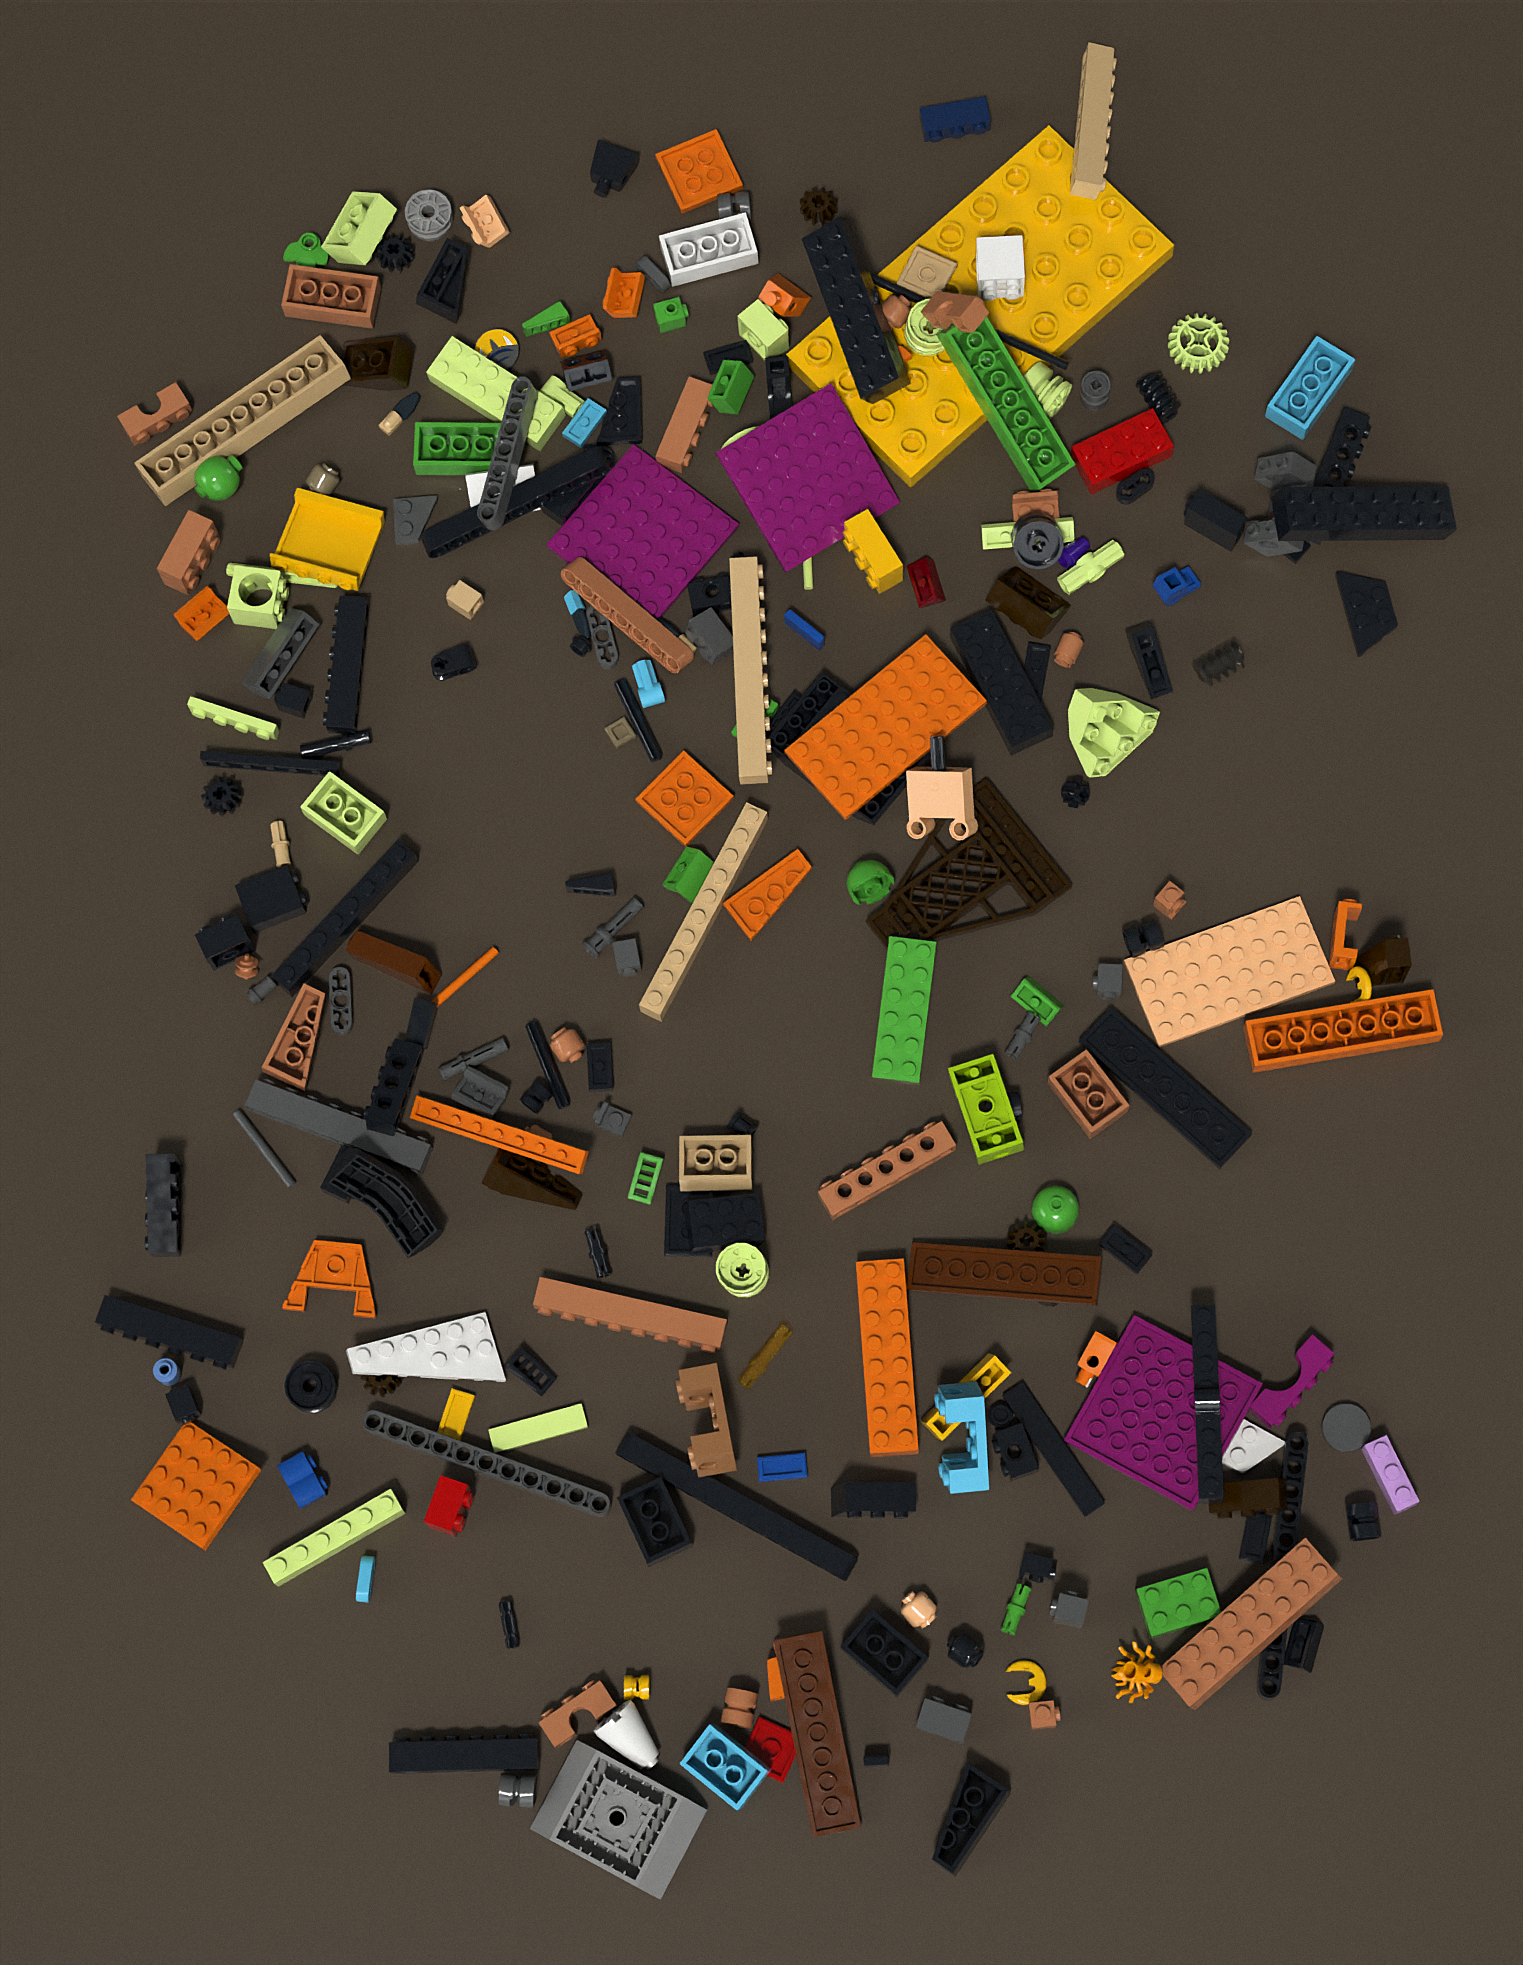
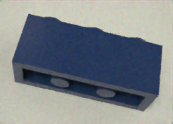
M986 96L920 108V123L924 142H939L945 138L952 137L957 139L968 134L980 135L990 131L991 120Z

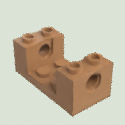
M717 1363L678 1370L680 1379L675 1381L680 1404L685 1403L687 1411L710 1407L714 1432L690 1437L692 1445L687 1446L692 1470L697 1469L698 1477L736 1471V1462Z

